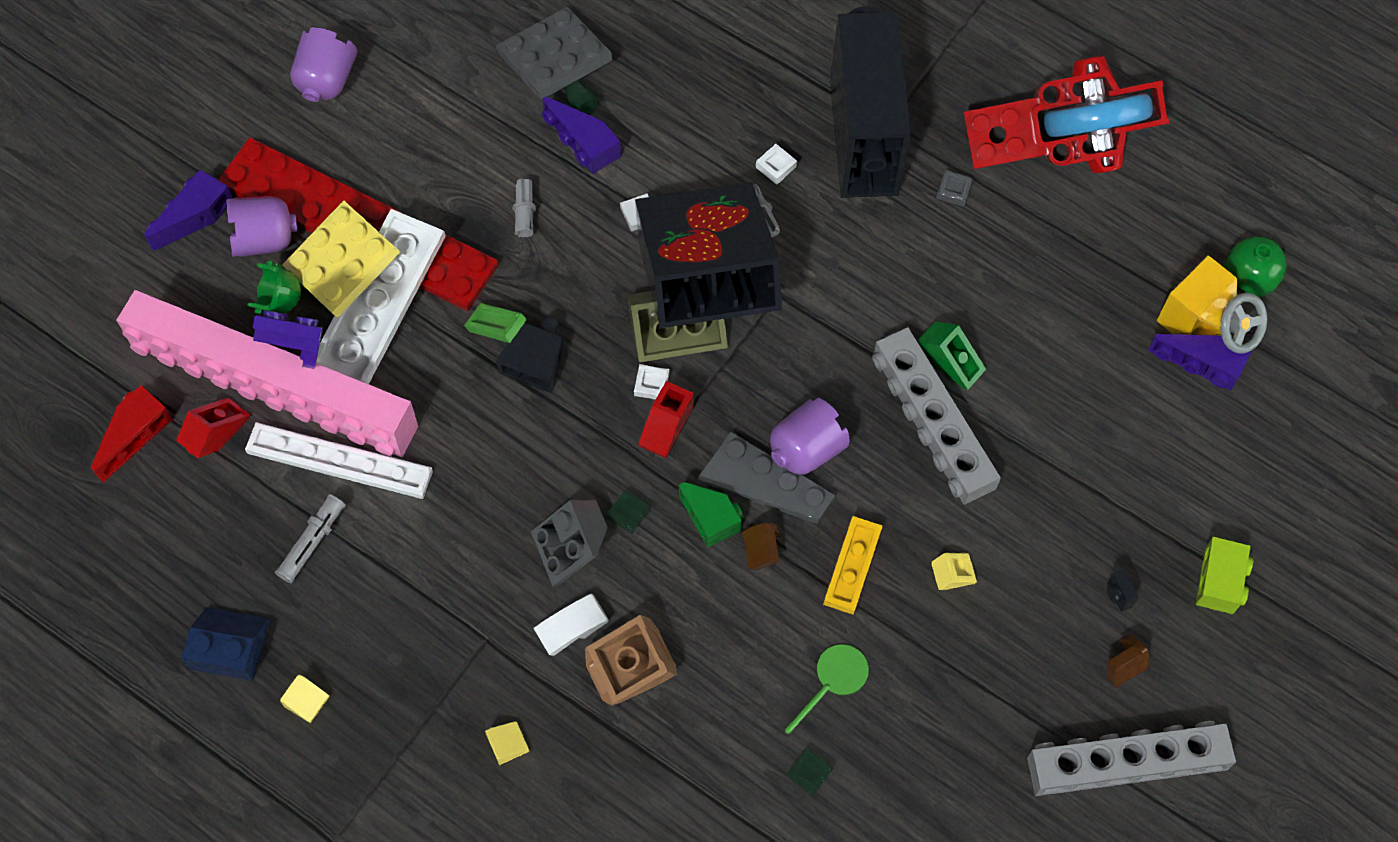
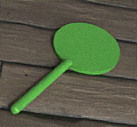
M840 644L832 646L823 652L817 664V675L823 687L786 727L785 732L787 734L793 731L827 691L837 695H849L863 687L868 678L869 668L866 658L858 649Z

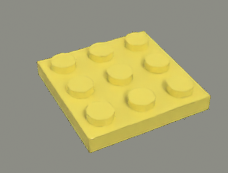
M343 201L282 265L287 270L293 272L299 279V282L338 318L393 261L400 251L351 206Z

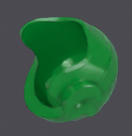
M266 261V264L257 263L256 266L263 271V276L257 287V302L248 303L247 306L255 308L254 313L263 315V310L283 314L291 311L297 305L301 295V285L297 276L290 270L283 269V265L272 261Z

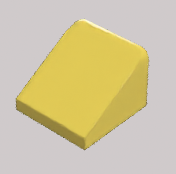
M944 553L932 561V568L939 590H948L977 583L969 553Z
M299 674L282 696L280 702L285 708L311 723L330 696Z
M517 722L485 730L499 765L530 752Z

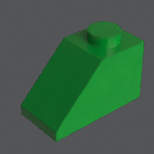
M935 321L917 340L930 364L963 389L968 390L986 370L959 325Z
M686 482L679 484L678 496L707 548L741 532V520L744 519L742 511L736 502L731 503L727 494Z

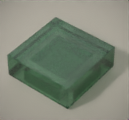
M625 490L606 515L608 519L632 535L650 512V507Z
M806 749L788 772L787 777L814 796L833 771V767Z

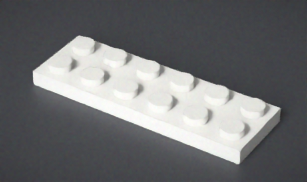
M393 209L387 215L379 233L393 244L400 253L338 318L334 316L320 342L316 363L366 384L370 383L446 236L443 230Z

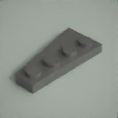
M730 432L697 478V484L705 487L709 485L721 489L723 493L732 496L736 494L751 499L753 503L762 506L766 504L778 508L780 512L816 524L820 522L835 499L834 494L803 475L794 474L784 467H779L774 462L772 456Z

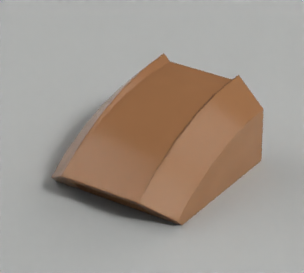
M642 615L637 616L585 648L586 667L601 699L611 706L635 697L677 675L676 664L660 635L659 629L650 618Z

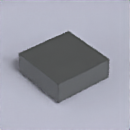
M945 170L936 199L964 207L973 178Z

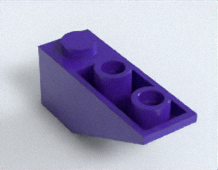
M549 97L542 98L544 109L542 116L545 122L550 127L554 126L561 142L566 147L570 146L573 149L575 158L582 167L586 166L594 174L621 157L620 141L604 121Z
M199 170L186 181L181 192L167 203L162 214L148 225L144 236L150 248L155 251L215 223L227 209L226 200L233 199L228 186Z
M1156 334L1148 349L1157 358L1173 362L1181 366L1186 372L1210 380L1213 385L1230 391L1237 382L1252 352L1239 354L1229 350L1223 342L1222 336Z

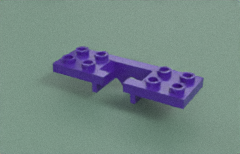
M263 310L262 316L255 315L253 341L301 350L300 360H303L302 367L315 369L323 327L317 326L318 320L296 317V322L287 321L288 314Z

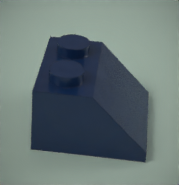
M206 607L190 627L181 659L190 670L253 681L269 618Z

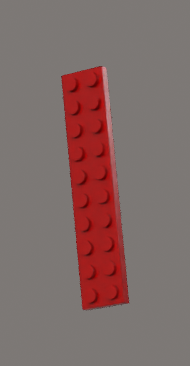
M250 137L218 179V181L228 186L230 193L238 197L273 196L282 199L288 206L289 214L296 215V225L310 233H313L343 201L351 206L378 232L390 210L393 209ZM446 235L419 288L469 312L498 268V260Z

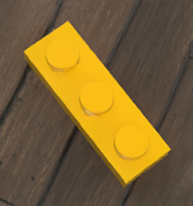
M852 516L823 605L854 615L882 525Z

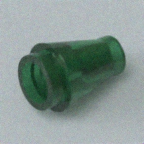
M576 80L563 88L570 107L588 115L595 111L597 107L596 95L580 81Z

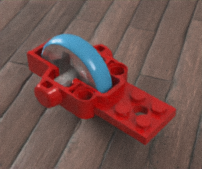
M1099 55L1076 60L1073 63L1071 77L1041 83L1035 91L1034 98L964 111L963 116L973 169L1045 155L1050 163L1059 166L1087 161L1091 172L1096 174L1119 170L1123 166L1126 132L1169 124L1162 89L1164 86L1163 80L1119 88L1105 57ZM1085 81L1083 82L1086 103L1050 110L1044 116V127L1049 136H1073L1043 142L1037 116L1038 112L1082 102V96L1074 93L1073 86L1077 82ZM1049 86L1054 87L1057 92L1056 99L1051 103L1046 102L1043 98V92ZM1151 88L1156 118L1153 120L1143 121L1149 119L1153 113L1152 99L1147 93H1136L1112 98L1106 97ZM1000 126L1005 131V138L1002 142L993 143L990 140L989 132L993 127ZM1086 132H1091L1093 148L1096 152L1086 153L1083 150V143L1089 139ZM1058 144H1063L1067 150V154L1062 160H1056L1053 156V149Z

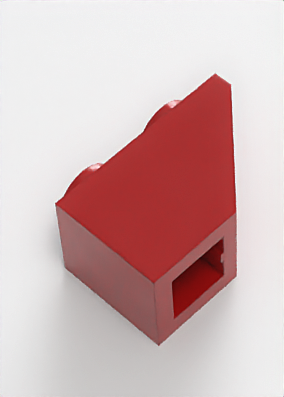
M666 381L651 407L638 446L666 459L694 408V393Z

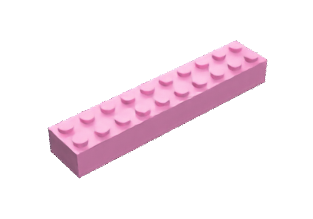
M134 290L116 320L123 331L122 334L128 339L131 345L130 348L142 356H147V354L153 355L161 363L169 367H173L175 364L184 368L185 372L193 377L200 378L204 376L209 378L213 384L220 388L227 389L231 387L238 390V393L247 399L254 400L257 398L265 401L267 406L276 411L284 409L292 412V415L303 422H309V420L320 424L321 428L330 433L336 434L337 431L343 433L351 441L359 445H364V443L370 444L383 455L392 456L394 454L402 458L418 428L411 401L317 363L315 369L302 367L303 360H300V356L267 343L253 341V337L137 290Z

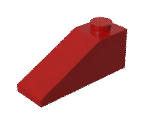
M142 385L128 392L123 397L122 402L117 405L90 467L102 483L173 420L166 407Z

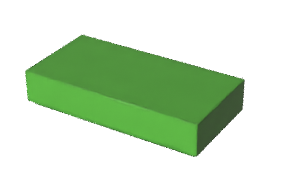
M480 303L464 326L470 333L510 343L527 319L522 313Z

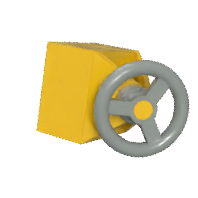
M1208 255L1170 293L1157 322L1172 334L1222 336L1223 342L1229 350L1243 354L1252 351L1259 345L1265 335L1268 318L1263 301L1252 293L1237 295V278ZM1244 302L1252 303L1258 315L1250 316L1245 314L1241 304ZM1257 326L1251 340L1242 344L1246 332L1251 327Z

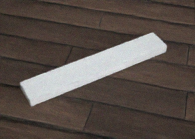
M257 422L245 448L247 454L420 499H424L433 473L432 467Z

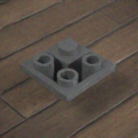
M569 500L531 531L553 587L559 586L598 555L608 527L596 500Z

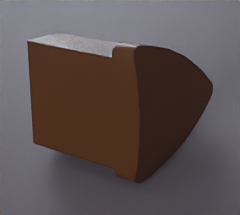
M763 523L752 526L742 532L749 570H760L779 562L776 538L780 537L778 525Z
M1130 634L1120 638L1125 651L1107 661L1108 680L1115 688L1146 671L1149 667L1148 649L1135 636Z

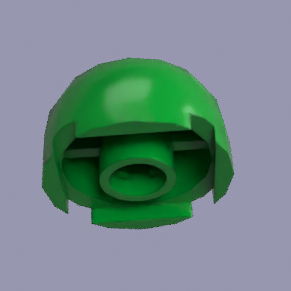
M1250 236L1240 240L1230 250L1224 263V268L1237 278V287L1246 291L1245 293H1252L1262 297L1272 293L1282 282L1287 262L1283 250L1275 241L1264 236Z

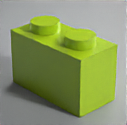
M1217 537L1211 538L1204 551L1195 605L1229 614H1234L1240 605H1245L1249 588L1244 586L1245 578L1250 575L1253 567V558L1249 557L1251 546Z

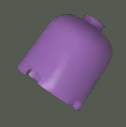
M312 27L309 33L302 32L290 71L292 84L302 93L305 99L312 102L334 99L341 93L357 56V48L351 41L348 40L345 44L335 39L337 33L323 28Z
M273 196L236 197L226 200L228 223L235 222L236 233H231L230 236L232 257L277 253L289 246L291 232H297L296 215L289 214L288 206L282 199Z
M817 398L814 401L809 399L780 421L772 429L770 436L774 462L779 467H784L794 474L805 475L845 450L850 442L847 428L841 430L835 420L839 416L837 411L821 398Z

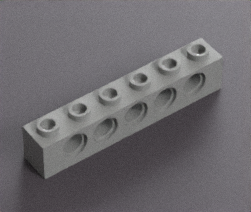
M907 327L877 341L874 355L872 356L876 368L879 371H883L888 378L887 383L891 393L894 396L898 395L903 403L902 409L906 418L909 421L913 420L917 426L920 441L924 446H929L932 451L935 466L940 472L944 471L949 479L948 485L952 494L956 498L959 497L965 505L996 490L1001 477L910 329ZM905 364L910 369L902 370L899 369L896 365ZM911 389H921L925 394L917 395ZM934 413L938 415L940 419L932 420L928 418L926 414ZM950 438L955 444L946 445L941 439ZM957 464H967L971 470L963 471L958 468Z
M1215 721L1201 722L1196 724L1195 728L1183 729L1182 725H1174L1164 728L1163 732L1153 734L1149 729L1139 730L1131 733V737L1119 738V734H1108L1099 738L1100 741L1087 742L1086 738H1078L1068 741L1067 745L1055 747L1053 742L1036 745L1035 749L1027 757L1035 796L1226 771L1236 763L1227 724L1215 725ZM1188 742L1196 743L1201 749V754L1192 753L1188 748ZM1155 746L1164 747L1169 753V759L1159 757ZM1123 751L1133 752L1137 757V763L1126 761ZM1098 755L1102 757L1105 767H1096L1091 762L1090 756ZM1058 760H1068L1072 764L1073 771H1063L1058 765Z

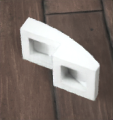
M590 594L547 618L534 627V630L548 654L554 656L578 638L585 639L609 622V619L594 594Z

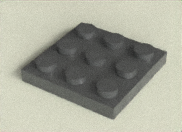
M568 7L496 45L498 54L540 100L613 60L610 50Z

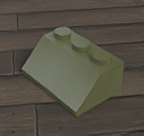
M651 291L627 295L639 362L728 348L724 319L660 328Z

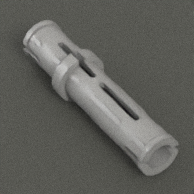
M331 494L328 495L317 514L308 519L307 523L309 525L280 567L275 571L277 576L288 583H293L294 578L309 559L323 536L329 535L332 530L330 526L341 510L345 508L346 505L340 499Z

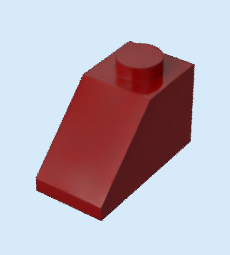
M230 398L188 411L176 441L185 447L190 454L197 458L204 457L219 451L249 420L250 414Z

